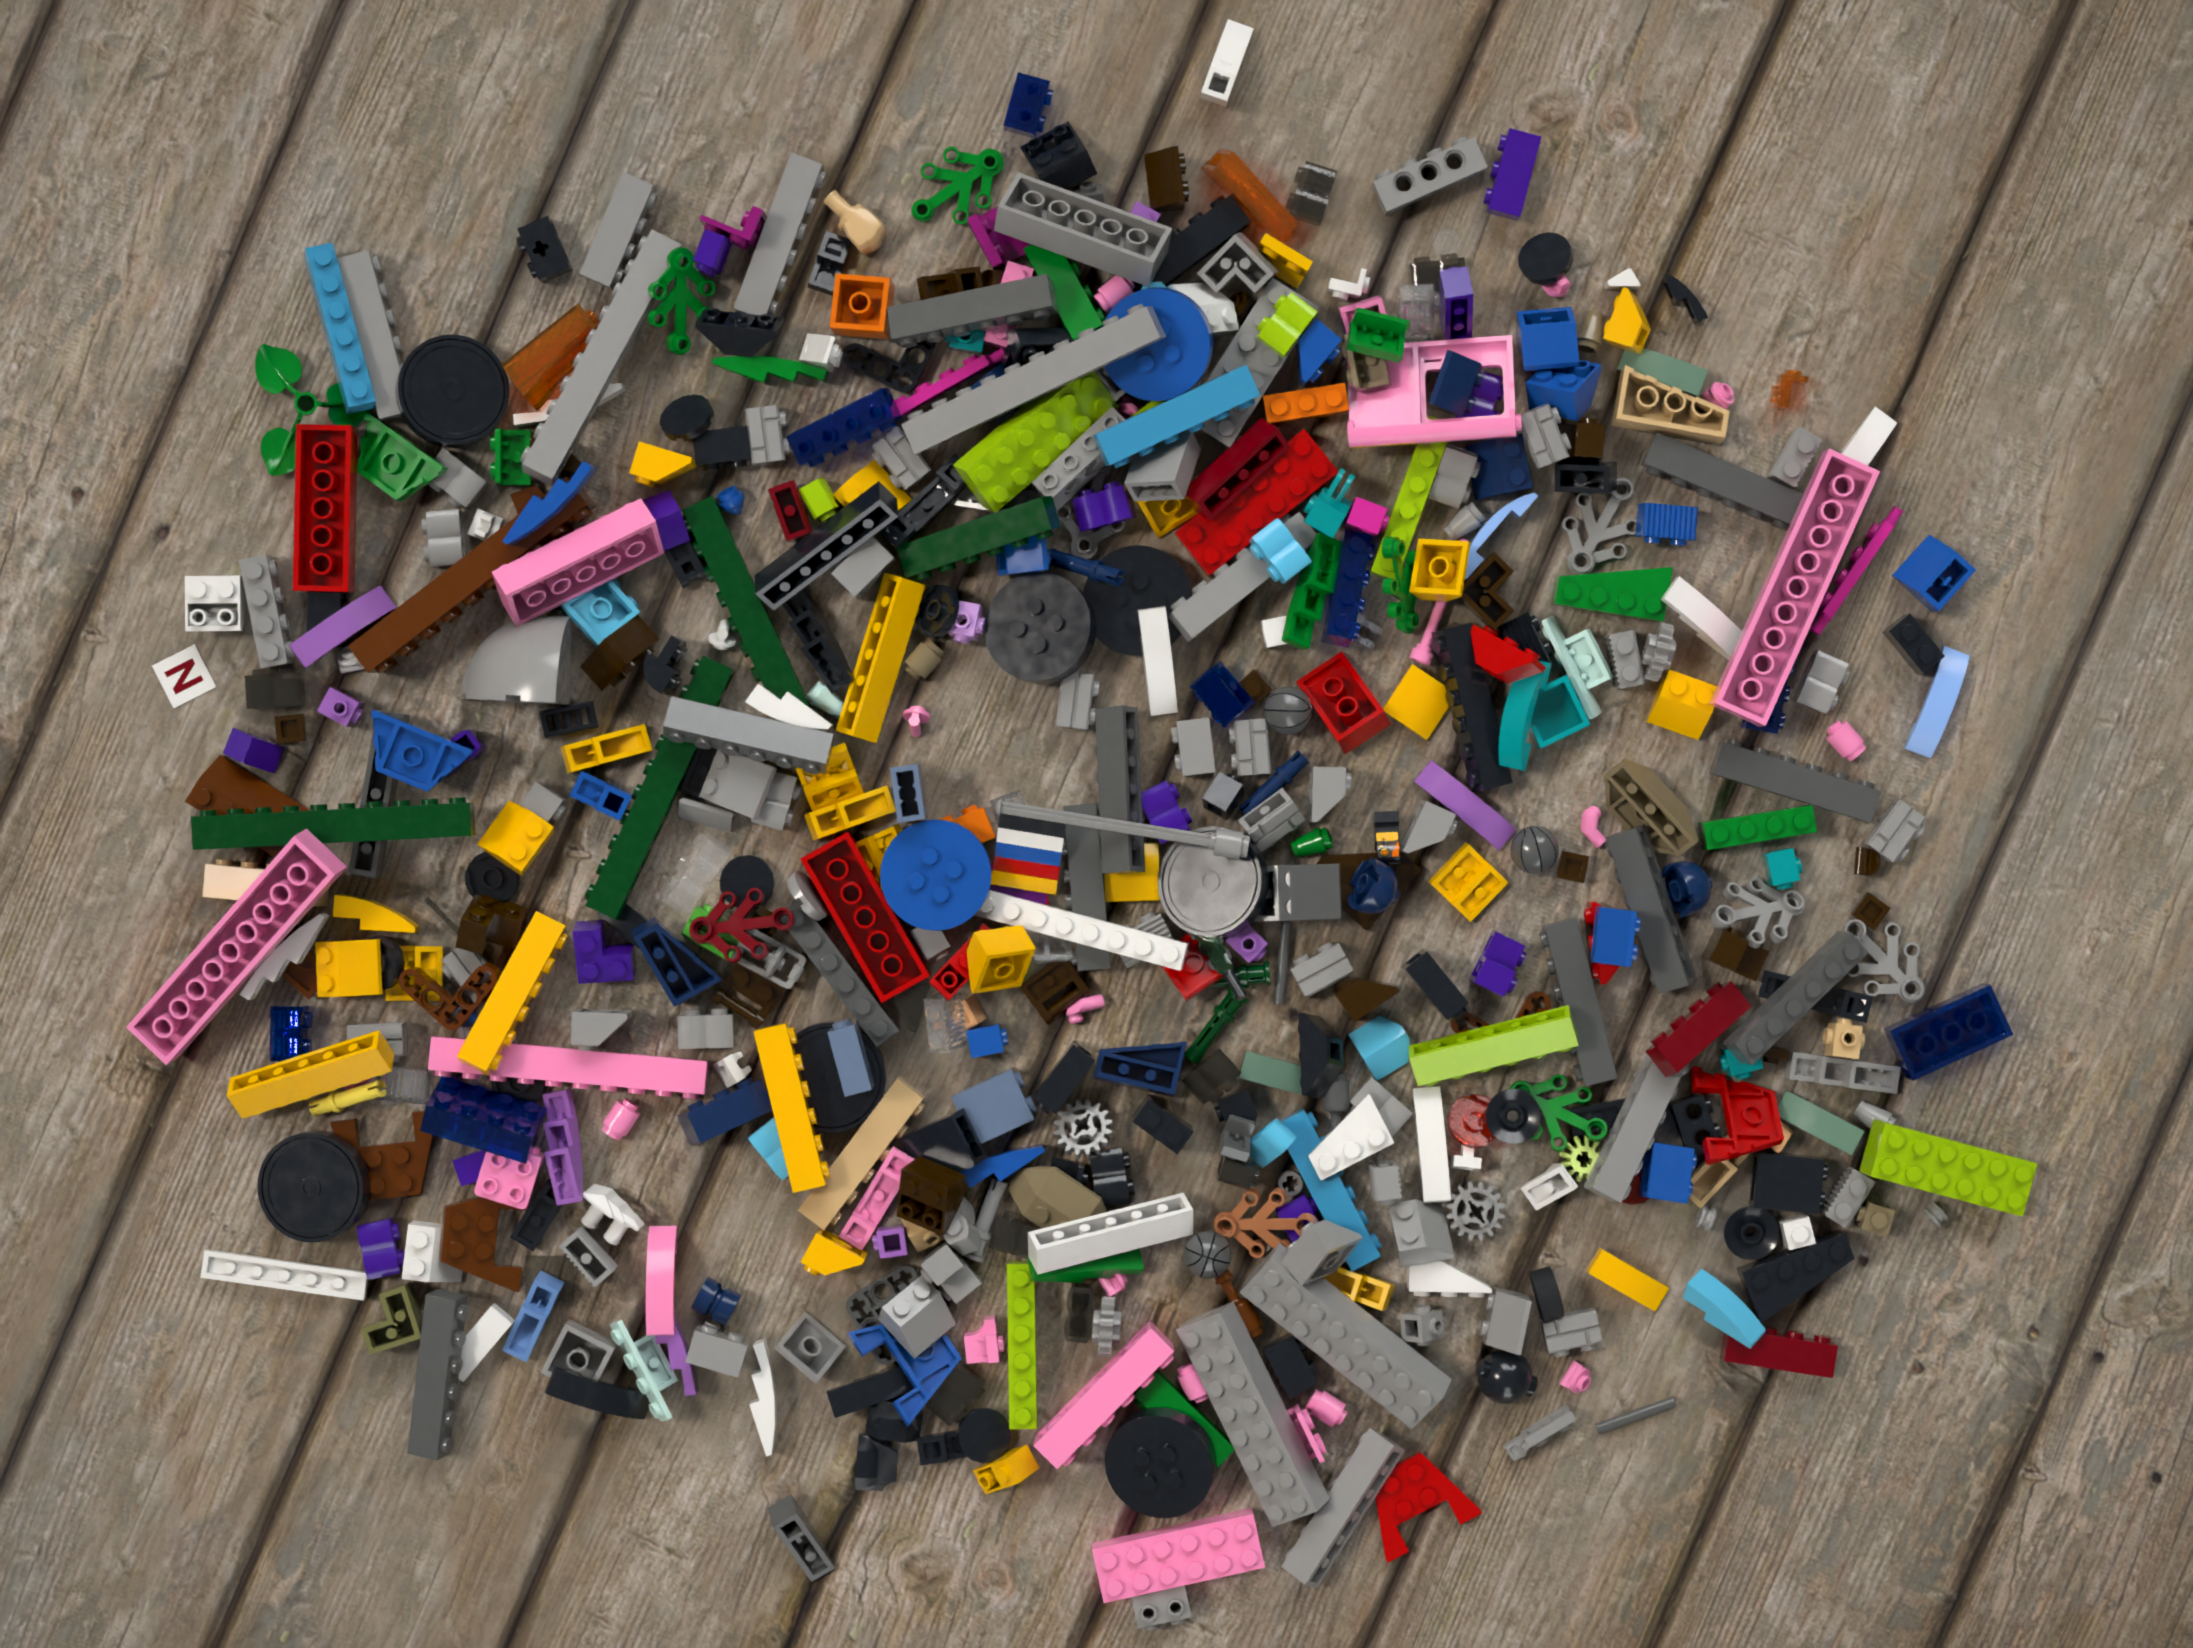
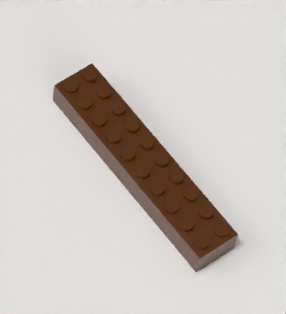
M566 477L564 480L569 483L571 478ZM582 488L556 516L541 528L516 544L507 545L502 541L520 514H518L348 646L368 673L380 674L384 672L386 674L398 665L397 660L404 655L409 657L420 648L418 644L426 638L431 640L442 631L439 627L447 622L451 624L463 615L462 610L469 605L474 607L485 598L483 594L489 589L496 590L497 587L492 571L523 557L528 552H533L549 544L556 538L559 539L572 531L570 527L574 523L579 521L581 524L593 515L591 510L597 507L596 504ZM548 492L544 494L541 498L544 499Z

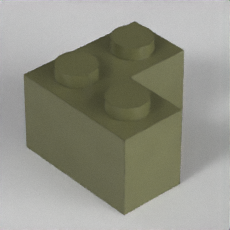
M411 1281L385 1289L379 1293L386 1318L366 1324L361 1328L369 1355L421 1338L423 1318Z

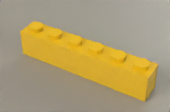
M884 573L853 672L855 679L850 682L835 731L877 743L926 585Z
M537 911L535 912L457 1055L459 1062L487 1076L490 1075L492 1070L496 1071L503 1060V1056L500 1054L505 1045L509 1047L516 1036L514 1029L518 1021L522 1023L525 1020L530 1009L527 1005L531 997L536 998L543 985L540 983L543 975L551 972L556 961L553 959L558 949L562 950L568 940L569 935L566 934V925Z
M788 1022L757 1029L753 1032L792 1191L796 1193L825 1186L827 1184L826 1178L830 1177V1170L827 1161L822 1162L820 1151H823L824 1147L821 1135L815 1134L813 1124H817V1117L814 1107L809 1108L807 1097H811L808 1082L802 1081L800 1071L804 1070L801 1054L796 1055L794 1044L798 1043L794 1027L789 1028Z
M380 1030L231 1077L227 1098L242 1119L259 1115L300 1100H307L325 1092H332L347 1085L360 1083L369 1078L385 1075L392 1071L394 1052Z

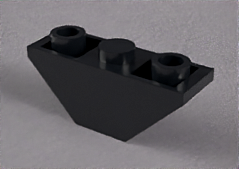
M711 308L702 311L696 321V328L724 355L752 357L777 335L784 320L783 317H775L771 314L755 315L747 314L743 311L726 312Z
M1299 1013L1298 1033L1300 1040L1299 1059L1301 1063L1300 1086L1302 1088V1095L1322 1098L1344 1067L1343 1039L1319 1016Z

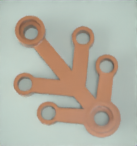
M1249 1188L1245 1191L1242 1200L1232 1212L1222 1211L1216 1216L1214 1227L1215 1231L1223 1237H1234L1249 1250L1252 1257L1261 1258L1267 1250L1266 1243L1273 1249L1279 1243L1286 1247L1291 1244L1287 1239H1279L1270 1230H1295L1301 1236L1300 1231L1305 1226L1303 1220H1308L1314 1224L1318 1223V1221L1310 1213H1302L1298 1218H1267L1276 1207L1283 1205L1286 1201L1287 1193L1282 1188L1273 1189L1268 1201L1252 1218H1241L1249 1207L1255 1206L1261 1198L1260 1192L1257 1189ZM1247 1194H1252L1255 1197V1201L1250 1200ZM1274 1194H1279L1282 1200H1276ZM1224 1220L1229 1221L1232 1224V1226H1227ZM1243 1230H1252L1263 1240H1253ZM1254 1246H1259L1262 1252H1257Z

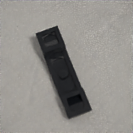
M954 454L936 472L937 477L898 512V517L879 531L896 549L907 543L934 521L967 485L953 466L960 459L957 454Z
M1764 970L1758 997L1768 999L1791 976ZM1832 987L1811 1010L1867 1023L1873 996Z
M554 1367L545 1390L547 1395L595 1411L632 1419H645L650 1404L646 1394H642L638 1388L617 1386L583 1377L580 1373Z

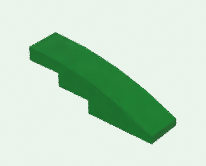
M730 356L713 358L712 364L716 367L765 385L769 375L796 384L799 374L823 383L826 382L829 374L826 369L775 357Z
M1323 533L1316 534L1307 554L1312 562L1300 572L1287 613L1281 641L1302 650L1310 648L1314 622L1321 621L1325 595L1333 592L1341 541Z
M1140 1248L1038 1275L1027 1256L1031 1281L1082 1283L1085 1278L1111 1279L1114 1274H1140L1144 1270Z

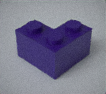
M604 920L576 921L572 932L578 984L634 980L637 970L634 944L606 946Z
M1493 930L1469 980L1503 997L1506 992L1511 993L1517 982V978L1514 977L1516 972L1513 970L1515 966L1520 967L1525 959L1526 952L1523 951L1525 945Z

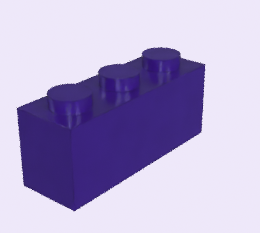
M1509 128L1506 135L1501 134L1497 151H1501L1499 162L1494 161L1490 177L1494 178L1492 189H1486L1483 204L1487 205L1486 213L1518 221L1522 213L1542 136Z
M1467 266L1460 268L1451 267L1440 271L1439 320L1444 340L1472 338L1473 289Z

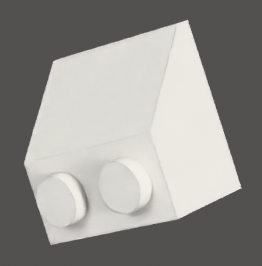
M1206 282L1167 286L1170 289L1187 295L1200 306L1208 318L1213 337L1239 330L1234 303L1221 292L1216 293Z
M415 1220L408 1224L402 1279L422 1282H462V1270L439 1261L442 1224Z

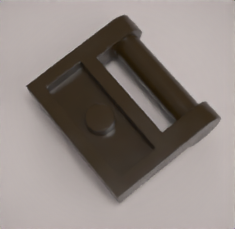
M1061 954L1020 986L1023 993L1047 1025L1054 1022V1018L1080 998L1083 996L1088 997L1092 994V991L1064 954ZM1073 981L1076 984V989L1050 1008L1046 1009L1042 1004Z
M735 963L711 1001L717 1005L721 1003L751 1022L752 1027L759 1029L784 988ZM731 987L761 1006L762 1008L757 1014L728 996L726 993Z

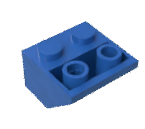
M1572 307L1517 311L1516 340L1524 371H1539L1552 368L1565 369L1579 366L1576 322Z
M1317 318L1296 344L1299 385L1303 388L1307 383L1312 386L1324 371L1321 366L1325 362L1330 365L1342 350L1339 347L1342 339Z
M1579 360V366L1536 371L1526 382L1529 410L1549 404L1551 408L1556 407L1560 418L1578 421L1591 407L1601 373V364Z
M1928 535L1891 576L1931 612H1937L1951 599L1976 569L1955 550L1933 536Z
M1037 536L1028 539V545L1014 549L1012 544L1004 547L1005 552L996 555L998 576L1024 575L1049 570L1048 565L1051 561V555L1047 548L1046 538L1038 540Z
M1596 906L1590 961L1631 967L1632 961H1636L1637 945L1633 944L1634 934H1638L1640 930V917H1636L1637 911Z
M1654 1142L1651 1148L1644 1154L1639 1196L1687 1204L1688 1198L1691 1197L1693 1192L1691 1173L1695 1169L1697 1162L1696 1154H1694L1695 1149Z

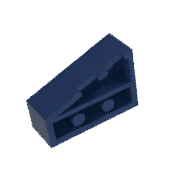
M655 917L631 930L633 938L674 1007L722 980L719 972Z
M1187 1041L1100 1049L1093 1079L1173 1098Z
M752 1077L737 1083L738 1089L728 1092L726 1088L713 1094V1100L703 1103V1100H699L688 1105V1111L677 1115L689 1145L703 1143L773 1111L770 1097L762 1079L753 1081Z

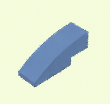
M540 1270L534 1279L525 1302L521 1306L502 1351L525 1362L528 1361L565 1284L564 1281Z

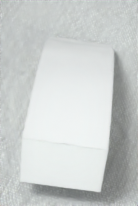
M758 684L745 701L758 711L789 724L812 729L830 730L833 727L830 722L790 692H786L783 698L779 699L761 684Z
M495 1303L466 1335L461 1352L463 1365L458 1377L462 1382L468 1378L515 1322L510 1315Z

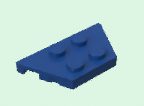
M374 709L371 713L374 724L373 741L376 750V771L427 792L431 791L473 754L474 750L385 713Z

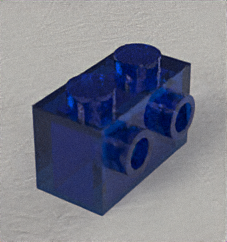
M1018 72L1003 124L1005 131L1030 138H1036L1037 132H1043L1047 118L1042 116L1045 105L1050 106L1054 90L1050 89V81Z

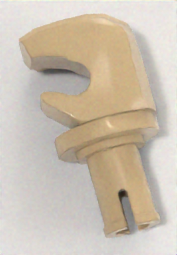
M836 190L832 191L823 202L840 218L838 228L841 231H845L849 240L862 255L865 256L877 251L886 236L883 222L860 203L851 206Z

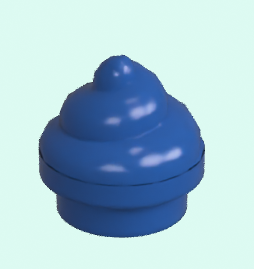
M731 486L717 495L720 509H723L725 512H731L734 515L741 514L744 500L742 490H738L736 486Z

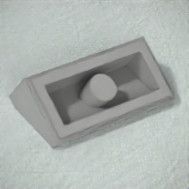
M686 797L680 798L679 818L725 832L731 831L736 815L735 812Z

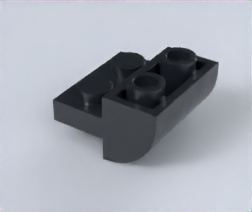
M1065 327L1009 329L1006 332L1008 345L1001 359L1003 368L1016 363L1023 366L1030 362L1028 359L1030 356L1044 351L1046 355L1054 351L1053 345L1066 339L1071 343L1070 333Z
M671 635L658 657L647 653L643 665L644 675L648 684L663 695H668L669 692L675 693L682 681L679 677L681 671L673 667L674 663L679 664L687 652V649L684 648L686 642Z

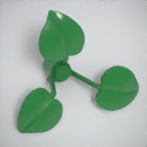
M262 344L259 347L255 359V372L260 386L271 394H279L286 387L296 397L294 409L298 415L290 433L283 428H274L268 431L261 441V455L268 473L271 476H279L295 470L296 436L294 435L296 433V424H300L303 416L313 414L317 407H329L328 417L335 425L357 426L364 420L366 411L371 412L372 409L346 415L338 383L331 385L327 389L326 397L328 402L317 401L315 396L309 392L300 393L290 385L297 382L301 377L302 365L298 357L284 348Z

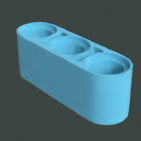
M1275 1118L1250 1139L1249 1157L1261 1168H1264L1280 1156L1297 1136Z

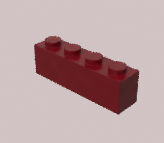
M1261 418L1189 484L1185 499L1195 512L1212 521L1291 446L1277 427Z
M1732 981L1722 985L1720 982H1717L1706 991L1708 996L1702 1000L1700 998L1688 1007L1690 1012L1687 1015H1680L1669 1024L1671 1027L1666 1033L1662 1031L1650 1041L1653 1045L1645 1052L1665 1077L1674 1075L1682 1070L1752 1007Z
M1763 1326L1766 1329L1764 1335L1750 1349L1726 1333L1723 1334L1720 1358L1725 1362L1833 1378L1838 1345L1831 1341V1337L1815 1334L1814 1339L1806 1338L1804 1333L1788 1330L1787 1334L1776 1333V1328Z

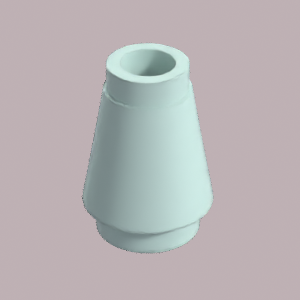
M819 680L809 691L806 698L810 700L811 705L839 719L844 704L843 700L835 692L831 693L826 684Z

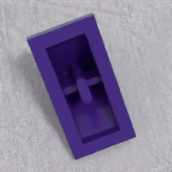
M670 490L643 499L644 504L656 520L664 551L690 541L681 510Z
M233 728L223 753L243 764L275 773L285 748Z

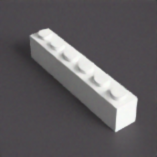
M1179 1193L1028 1232V1257L1038 1275L1193 1235V1208L1185 1194Z

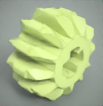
M1584 1135L1582 1143L1578 1136H1574L1573 1141L1575 1145L1572 1146L1567 1142L1566 1148L1569 1151L1559 1152L1561 1157L1567 1158V1160L1562 1161L1560 1164H1563L1565 1168L1569 1167L1567 1171L1571 1176L1576 1172L1575 1180L1578 1182L1582 1180L1583 1173L1586 1179L1588 1178L1601 1149H1597L1600 1142L1590 1143L1586 1135ZM1581 1152H1585V1155L1589 1157L1587 1163L1583 1161V1165L1576 1159L1578 1154L1582 1156Z

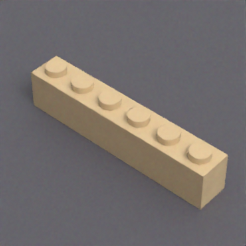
M898 1077L830 1166V1177L826 1178L827 1184L814 1188L797 1211L823 1230L828 1225L833 1228L842 1216L838 1211L843 1204L846 1203L849 1206L859 1193L855 1190L859 1183L862 1181L866 1184L874 1174L875 1170L871 1167L877 1159L883 1162L892 1149L888 1145L895 1137L899 1140L908 1129V1126L905 1125L910 1116L916 1118L925 1106L921 1101L925 1096Z

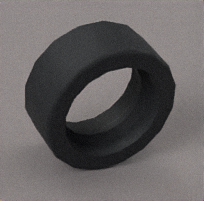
M1547 1266L1530 1271L1529 1278L1542 1320L1547 1321L1564 1316L1561 1296L1551 1267Z

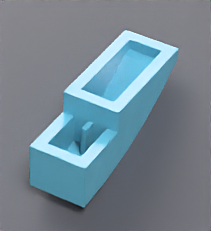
M1700 1269L1687 1283L1683 1299L1706 1312L1704 1317L1706 1322L1750 1349L1764 1335L1766 1329L1752 1311L1715 1277Z

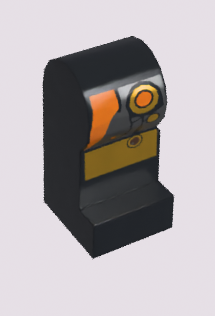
M1399 811L1374 812L1373 833L1376 859L1388 865L1400 864Z

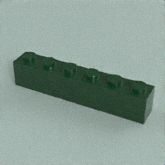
M1044 496L907 542L897 548L905 578L916 577V580L919 581L932 577L931 571L940 569L941 573L956 569L955 563L964 561L965 565L980 561L979 555L988 553L989 557L1004 553V547L1011 544L1013 549L1028 545V539L1037 536L1038 540L1054 536L1053 530L1062 527L1052 496Z

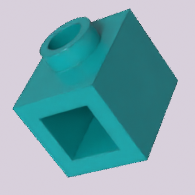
M980 329L970 331L969 335L963 337L946 336L945 342L950 343V350L983 355L986 331H981Z
M1788 847L1762 853L1768 885L1777 886V890L1794 887L1793 882L1799 881V874L1803 873L1800 858H1795L1794 849Z
M1727 1047L1720 1048L1722 1055L1718 1056L1721 1070L1722 1072L1726 1071L1727 1075L1731 1077L1735 1076L1736 1080L1751 1077V1071L1764 1068L1761 1057L1753 1065L1740 1063Z

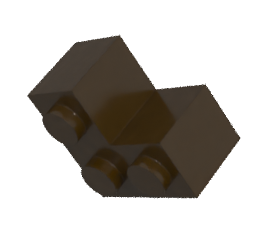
M1582 418V421H1578L1575 425H1568L1567 420L1561 419V423L1557 424L1561 434L1566 433L1571 445V449L1567 450L1569 456L1562 460L1599 461L1603 458L1604 424H1598V419Z
M1495 552L1464 581L1462 597L1458 598L1484 625L1493 630H1496L1514 612L1495 592L1514 571Z
M637 615L606 637L580 667L601 691L610 685L615 688L626 678L623 673L628 674L638 665L637 660L641 659L644 662L647 653L653 654L655 652L652 647L660 639Z
M475 894L461 918L455 947L481 955L489 942L515 949L523 936L528 909L520 907V905L513 902L505 903L494 900L487 895Z
M1732 927L1722 930L1714 928L1702 958L1756 981L1769 953L1768 950L1763 949L1764 943L1759 948H1751L1748 945L1749 941L1742 938L1743 932Z

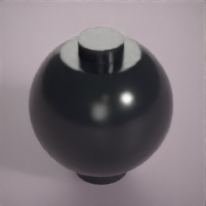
M1498 1349L1480 1360L1476 1367L1478 1384L1481 1391L1487 1398L1496 1403L1512 1404L1521 1400L1524 1396L1531 1397L1536 1391L1538 1379L1532 1375L1531 1366L1523 1355H1516Z

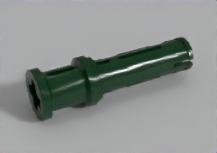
M1264 961L1262 965L1246 966V964H1241V966H1238L1239 969H1231L1244 989L1248 988L1249 985L1256 984L1271 986L1268 961ZM1222 977L1206 989L1227 987L1229 985L1226 979Z
M1230 986L1222 1002L1214 1006V1015L1200 1031L1187 1051L1184 1052V1055L1197 1065L1227 1023H1233L1235 1021L1234 1016L1243 1004L1249 1002L1246 997L1238 1001Z

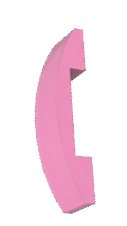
M894 1146L892 1147L839 1235L841 1239L861 1251L863 1250L899 1190L901 1169L915 1160L914 1158Z
M649 1226L646 1264L647 1336L675 1335L674 1291L677 1226Z

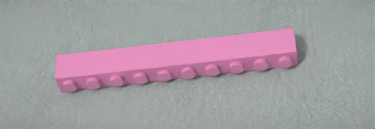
M441 1036L431 1037L428 1070H435V1076L451 1077L452 1072L463 1073L462 1078L479 1079V1074L485 1075L459 1062L457 1055L466 1039ZM512 1043L509 1047L505 1045L500 1054L503 1056V1060L496 1071L492 1070L490 1073L491 1081L506 1082L507 1077L518 1078L517 1083L534 1084V1079L545 1080L546 1086L561 1087L562 1082L573 1083L572 1088L589 1089V1084L600 1085L601 1091L617 1092V1087L628 1088L627 1093L644 1094V1089L655 1090V1095L671 1097L672 1092L683 1093L682 1098L699 1099V1094H706L709 1061Z

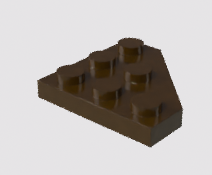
M1400 851V864L1389 865L1396 873L1399 895L1421 871L1402 851ZM1376 853L1323 855L1316 864H1340L1342 909L1367 931L1383 912L1366 914L1352 909L1348 904V893L1353 895L1354 886L1350 885V882L1358 866L1364 860L1371 861L1370 857L1376 859Z

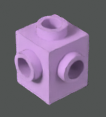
M959 601V612L956 621L948 632L951 637H954L953 641L969 644L970 640L978 641L979 634L982 635L984 633L985 618H982L984 608L980 604Z

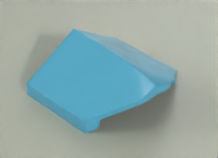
M1379 1015L1348 1034L1376 1081L1408 1063L1410 1039L1401 1025Z

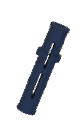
M1054 548L1049 550L1052 559L1049 566L1087 576L1094 582L1103 581L1117 587L1121 586L1124 581V577L1118 576L1125 575L1123 569L1105 565L1101 560L1091 561Z
M1297 750L1281 767L1278 766L1275 769L1276 772L1239 808L1244 814H1247L1279 789L1284 788L1287 784L1290 785L1293 782L1292 779L1310 762Z

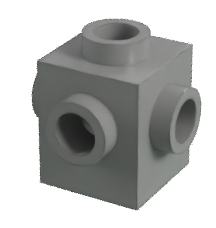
M1430 1305L1414 1306V1311L1400 1314L1401 1337L1404 1342H1417L1418 1346L1433 1345V1340L1444 1338L1442 1310H1431Z

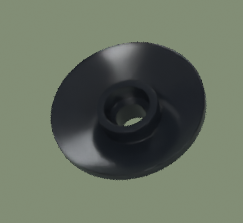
M1503 1090L1496 1094L1487 1106L1486 1123L1488 1129L1493 1136L1504 1143H1523L1533 1137L1540 1126L1541 1111L1539 1105L1529 1093L1523 1090ZM1516 1111L1518 1114L1517 1120L1510 1121L1507 1117L1508 1113Z
M1746 1206L1736 1210L1728 1218L1724 1227V1239L1730 1251L1736 1256L1746 1260H1756L1767 1256L1775 1248L1779 1239V1226L1774 1216L1766 1209ZM1753 1226L1755 1228L1754 1232L1746 1234L1745 1230L1747 1227Z

